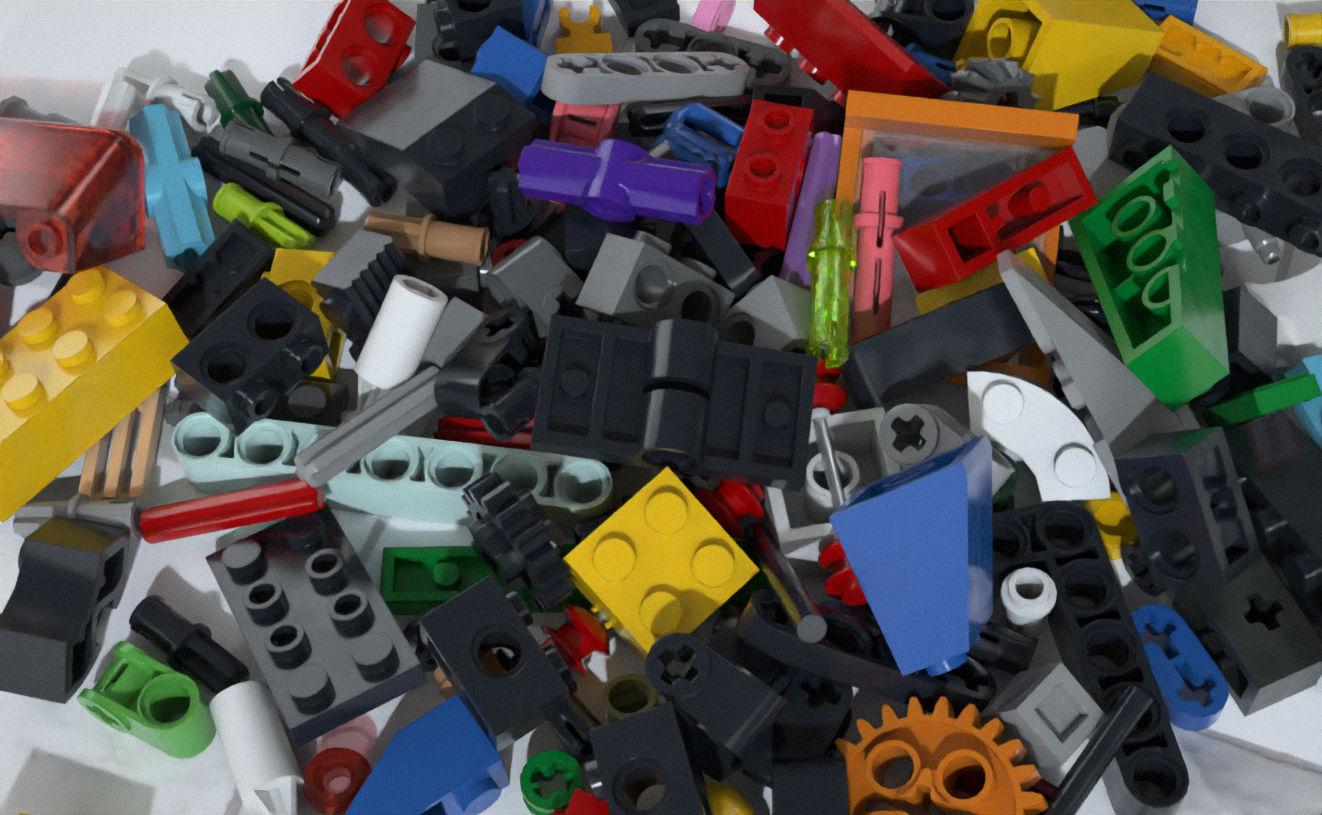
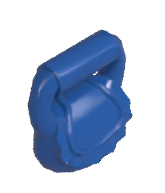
M700 102L686 104L672 112L664 125L663 133L652 143L649 149L665 140L681 162L711 166L716 175L715 193H717L726 183L729 173L732 172L745 127ZM687 122L734 150H726L722 145L714 144L695 133L694 129L684 126V123Z

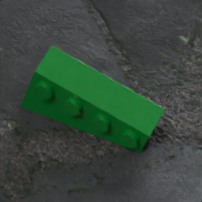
M1170 144L1097 199V204L1082 211L1068 221L1125 366L1173 413L1193 398L1206 393L1215 383L1230 373L1214 191Z

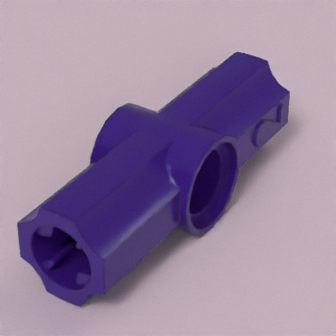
M534 139L532 144L524 146L518 162V187L526 197L580 205L593 216L614 223H631L636 215L701 226L706 218H710L716 200V175L711 166L655 158L641 147L617 139L602 140L598 148Z

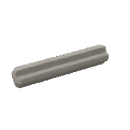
M436 366L427 367L298 452L294 458L297 467L295 473L301 481L305 480L312 488L321 487L437 408L434 397V385L440 370Z

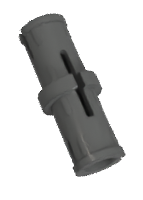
M233 118V121L231 120L228 123L220 140V153L232 156L264 170L266 177L273 181L279 182V179L283 178L318 193L326 199H329L334 194L342 177L343 164L331 161L297 146V140L284 134L280 138L247 125L237 118Z

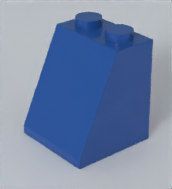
M986 434L861 487L828 517L902 676L924 668L929 676H937L965 663L969 659L966 652L981 639L979 634L993 613L992 446Z

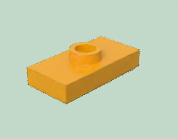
M1169 15L1159 25L1165 34L1148 69L1162 77L1209 98L1260 87L1263 84L1268 68L1172 15Z

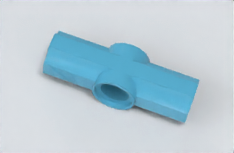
M164 104L143 106L137 115L129 118L130 139H132L134 154L139 164L137 173L142 202L147 218L154 219L166 267L176 269L185 274L216 239L207 213L208 198L204 175L198 157H191L179 112L166 108Z

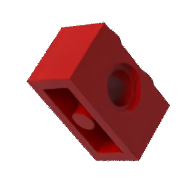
M757 99L753 100L725 192V225L738 243L786 251L813 143V109Z

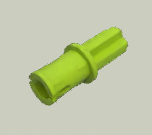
M234 182L225 184L215 195L213 211L216 215L223 217L229 222L236 218L273 249L284 248L316 251V248L313 246L315 241L314 235L286 218L283 208L276 203H264Z

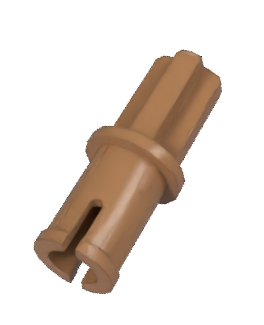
M375 211L365 220L364 230L393 237L402 253L418 255L419 261L422 263H428L431 258L483 267L487 259L490 243L488 227L482 226L479 228L437 221L435 214L430 213L426 214L424 219Z

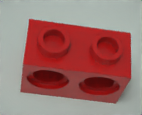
M339 0L331 11L291 86L313 102L323 105L331 115L340 120L388 86L385 83L390 73H395L403 65L411 52L412 46L406 42L416 21L388 0Z

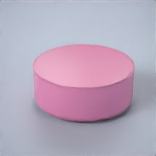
M701 0L695 12L692 26L707 32L714 31L722 34L733 15L737 0Z

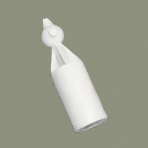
M406 275L394 276L354 367L355 372L358 374L357 410L342 412L340 415V425L415 375L448 302V297L442 291L414 277Z
M246 681L224 689L211 700L209 710L243 806L246 809L252 810L256 815H298V794L304 787V779L268 685L262 681Z

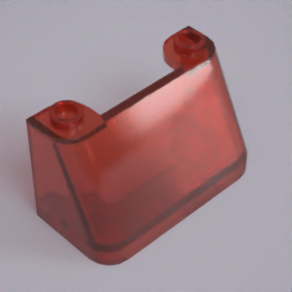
M0 117V216L16 218L17 242L25 260L35 268L44 271L78 274L145 249V160L143 149L133 135L128 131L113 127Z

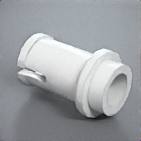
M1030 567L1016 569L1008 574L1002 583L1001 589L1002 603L1006 608L1003 618L1006 628L1017 632L1018 625L1022 626L1023 634L1031 638L1038 637L1044 632L1047 627V614L1054 607L1057 595L1055 583L1048 574Z

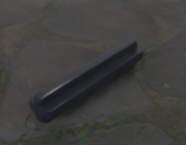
M753 94L633 105L627 112L629 120L628 131L635 138L660 136L663 133L666 121L673 111L686 104L698 102L745 127L751 110ZM687 122L684 123V126L694 129V132H702Z
M204 136L197 145L192 147L191 157H198L202 171L224 184L230 182L239 184L245 191L264 203H276L283 208L286 218L315 237H326L330 229L335 227L338 218L335 216V209L332 205L283 178L279 179V182L273 181L266 177L264 170L232 156L220 153V141L214 137Z

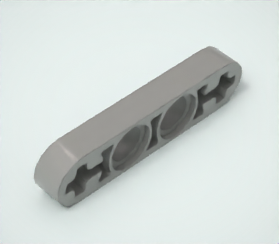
M712 51L553 54L547 57L541 91L550 99L569 105L670 103L741 96L744 93L750 67L738 57Z

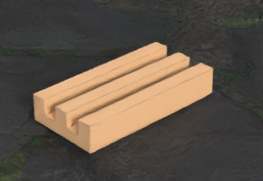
M160 389L156 390L116 425L103 493H100L111 430L86 451L78 494H87L91 500L139 497L144 500L147 507L165 399ZM135 412H143L129 493H121L125 465H127L129 456V443Z

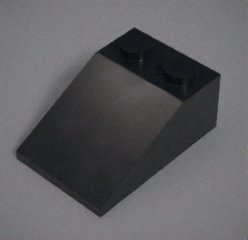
M427 59L336 122L337 130L432 214H435L440 221L454 224L463 223L490 203L487 186V176L490 171H500L502 164H510L514 166L515 173H519L518 162L524 146L532 144L534 139H540L537 116L499 84Z

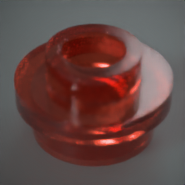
M334 747L321 751L311 760L303 775L304 784H302V789L308 804L321 815H344L372 772L371 767L363 755L349 748ZM341 776L351 779L350 786L343 792L333 794L327 791L333 779Z

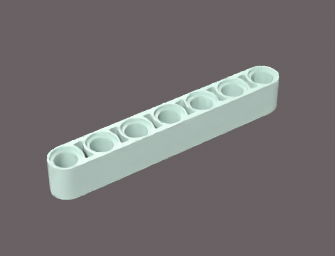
M196 412L186 416L176 425L172 432L171 444L189 484L197 491L215 495L298 478L295 473L297 467L294 462L296 454L336 427L264 418L260 421H255L238 437L207 412ZM395 435L323 484L326 502L330 509L469 526L473 522L466 513L469 509L462 501L461 496L464 495L462 489L488 471L491 474L497 472L503 482L508 480L512 484L514 490L519 488L533 489L531 493L536 502L549 518L556 522L565 539H573L572 525L578 522H585L616 508L612 475L609 469L598 460L405 435ZM214 450V451H213L212 453H210V454H207V455H205V456H201L203 453H205V452H207V451ZM278 457L272 462H269L267 464H261L263 461L269 458ZM393 473H404L401 477H398L396 479H385L388 475ZM457 480L468 481L460 487H447L450 483ZM591 495L597 497L596 500L589 503L580 504L573 502L581 496Z

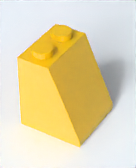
M979 0L952 62L956 63L960 59L969 61V57L991 58V60L993 58H1009L1012 61L1018 62L1019 69H1024L1026 72L1034 74L1030 90L1043 95L1034 105V110L1055 111L1140 84L1165 32L1131 0Z

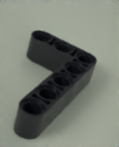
M1069 500L1052 501L992 513L993 551L1001 552L1009 558L1006 561L993 560V599L1001 597L1002 583L1008 574L1016 569L1030 567L1045 572L1053 580L1057 590L1056 602L1050 613L1047 614V621L1061 661L1101 710L1107 715L1128 684L1139 688L1153 699V702L1137 724L1142 732L1130 734L1102 775L1113 811L1116 815H1176L1190 783L1188 770L1094 518L1082 505ZM1061 538L1067 540L1073 547H1060L1053 544L1049 539ZM1077 595L1086 597L1095 606L1082 607L1076 605L1069 597ZM1102 655L1108 657L1116 663L1118 668L1105 669L1099 667L1092 662L1090 656ZM1099 726L1088 737L1089 741L1096 732V730L1099 728ZM1137 781L1154 783L1163 791L1166 798L1163 800L1149 799L1138 792L1134 783Z

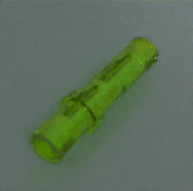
M835 199L822 201L814 208L813 242L809 245V251L806 253V266L812 274L809 335L806 355L818 356V367L821 362V346H824L826 348L824 368L828 369L843 365L849 357L850 275L854 272V266L856 267L857 251L851 243L854 212L849 204L842 201L840 205V220H837L835 218Z

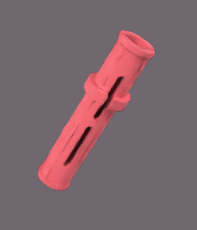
M869 157L862 160L863 179L860 214H856L853 217V229L859 231L853 331L850 344L890 328L896 249L891 236L903 230L904 218L898 216L900 170L903 163L899 159Z

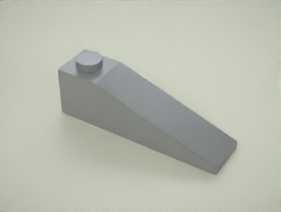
M1007 249L997 255L1000 275L1039 348L1045 355L1050 352L1053 354L1056 360L1052 362L1054 371L1071 407H1075L1076 410L1084 408L1087 416L1084 417V421L1095 442L1092 446L1129 509L1126 496L1120 488L1119 474L1114 459L1151 434L1202 428L1189 403H1186L1172 413L1125 366L1116 341L1012 251Z

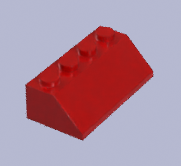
M754 0L753 10L769 24L768 28L763 32L764 35L787 54H790L795 48L803 56L797 65L818 84L823 86L827 80L832 82L837 89L831 97L845 110L848 90L942 100L939 96L947 92H953L850 0ZM874 136L892 152L899 145H902L918 157L932 143Z

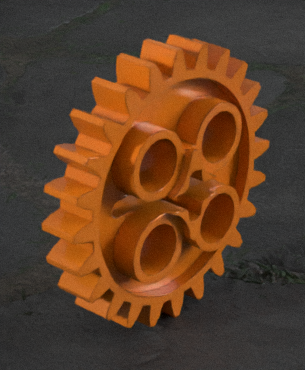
M940 696L932 715L927 714L917 697H910L907 717L899 718L888 704L882 705L883 726L875 730L867 721L859 718L856 720L862 740L857 745L841 738L835 741L839 751L846 758L849 815H910L901 811L867 812L866 806L871 801L888 803L895 808L921 814L928 813L931 802H934L944 815H1034L1048 809V802L1043 794L1025 792V790L1035 785L1041 779V776L1035 765L1016 766L1027 753L1023 744L1017 738L1000 745L1004 739L1006 729L997 718L989 721L979 730L981 714L976 706L970 703L963 709L957 719H955L953 706L946 697ZM899 761L913 762V774L905 785L897 789L884 787L885 774L893 764ZM972 770H979L985 773V784L976 796L970 799H958L953 796V787L961 774Z

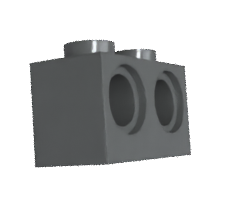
M637 230L633 239L607 233L575 304L613 324L652 330L653 325L662 320L688 319L707 324L719 333L735 293L713 281L717 274V271L713 268L684 256L678 262L669 256L672 249L669 243L651 234Z

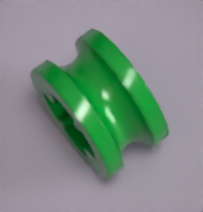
M558 750L542 751L532 756L523 766L520 775L523 800L532 815H552L557 808L566 810L575 788L585 791L582 769L578 762L568 753ZM557 773L563 774L565 786L568 790L567 793L554 791L549 799L542 798L540 784L538 783L539 779L551 782Z

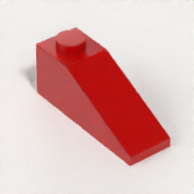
M1069 146L934 212L892 235L891 238L917 293H921L965 279L995 262L999 253L1007 249L1010 251L1016 250L1097 204L1098 200L1073 147Z

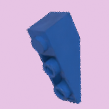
M456 694L395 733L344 815H477L492 806L500 797L501 790L509 785L502 757L461 698Z

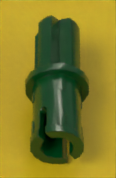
M216 69L209 73L210 80L204 84V88L208 96L215 100L216 108L221 115L220 124L223 130H225L231 120L233 121V118H237L247 125L275 136L263 118L264 109L262 104L256 98L248 95L234 72L229 69L220 72Z

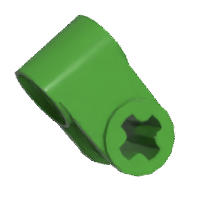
M118 642L112 650L115 659L92 689L84 688L76 698L79 704L102 723L119 732L129 733L163 751L168 756L179 759L191 758L203 752L212 743L217 730L209 710V705L195 682L187 675H183L158 662L140 648L128 642ZM182 709H188L181 719L167 723L174 713Z

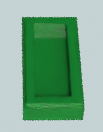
M1308 371L1205 406L1206 409L1202 410L1208 428L1221 426L1225 428L1322 396L1315 374H1309Z

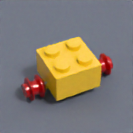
M667 466L562 559L571 571L568 576L593 607L588 612L583 607L564 604L562 607L566 622L557 630L542 624L540 629L547 639L540 644V647L543 649L551 644L559 652L570 672L575 670L585 678L588 674L584 660L593 652L605 657L611 655L609 636L606 633L611 627L645 665L646 656L651 646L660 637L673 632L691 634L760 571L731 537L738 539L742 537L743 534L739 520L746 514L759 519L764 517V510L759 503L765 498L759 485L719 479L720 484L712 491L697 486L694 489V496Z

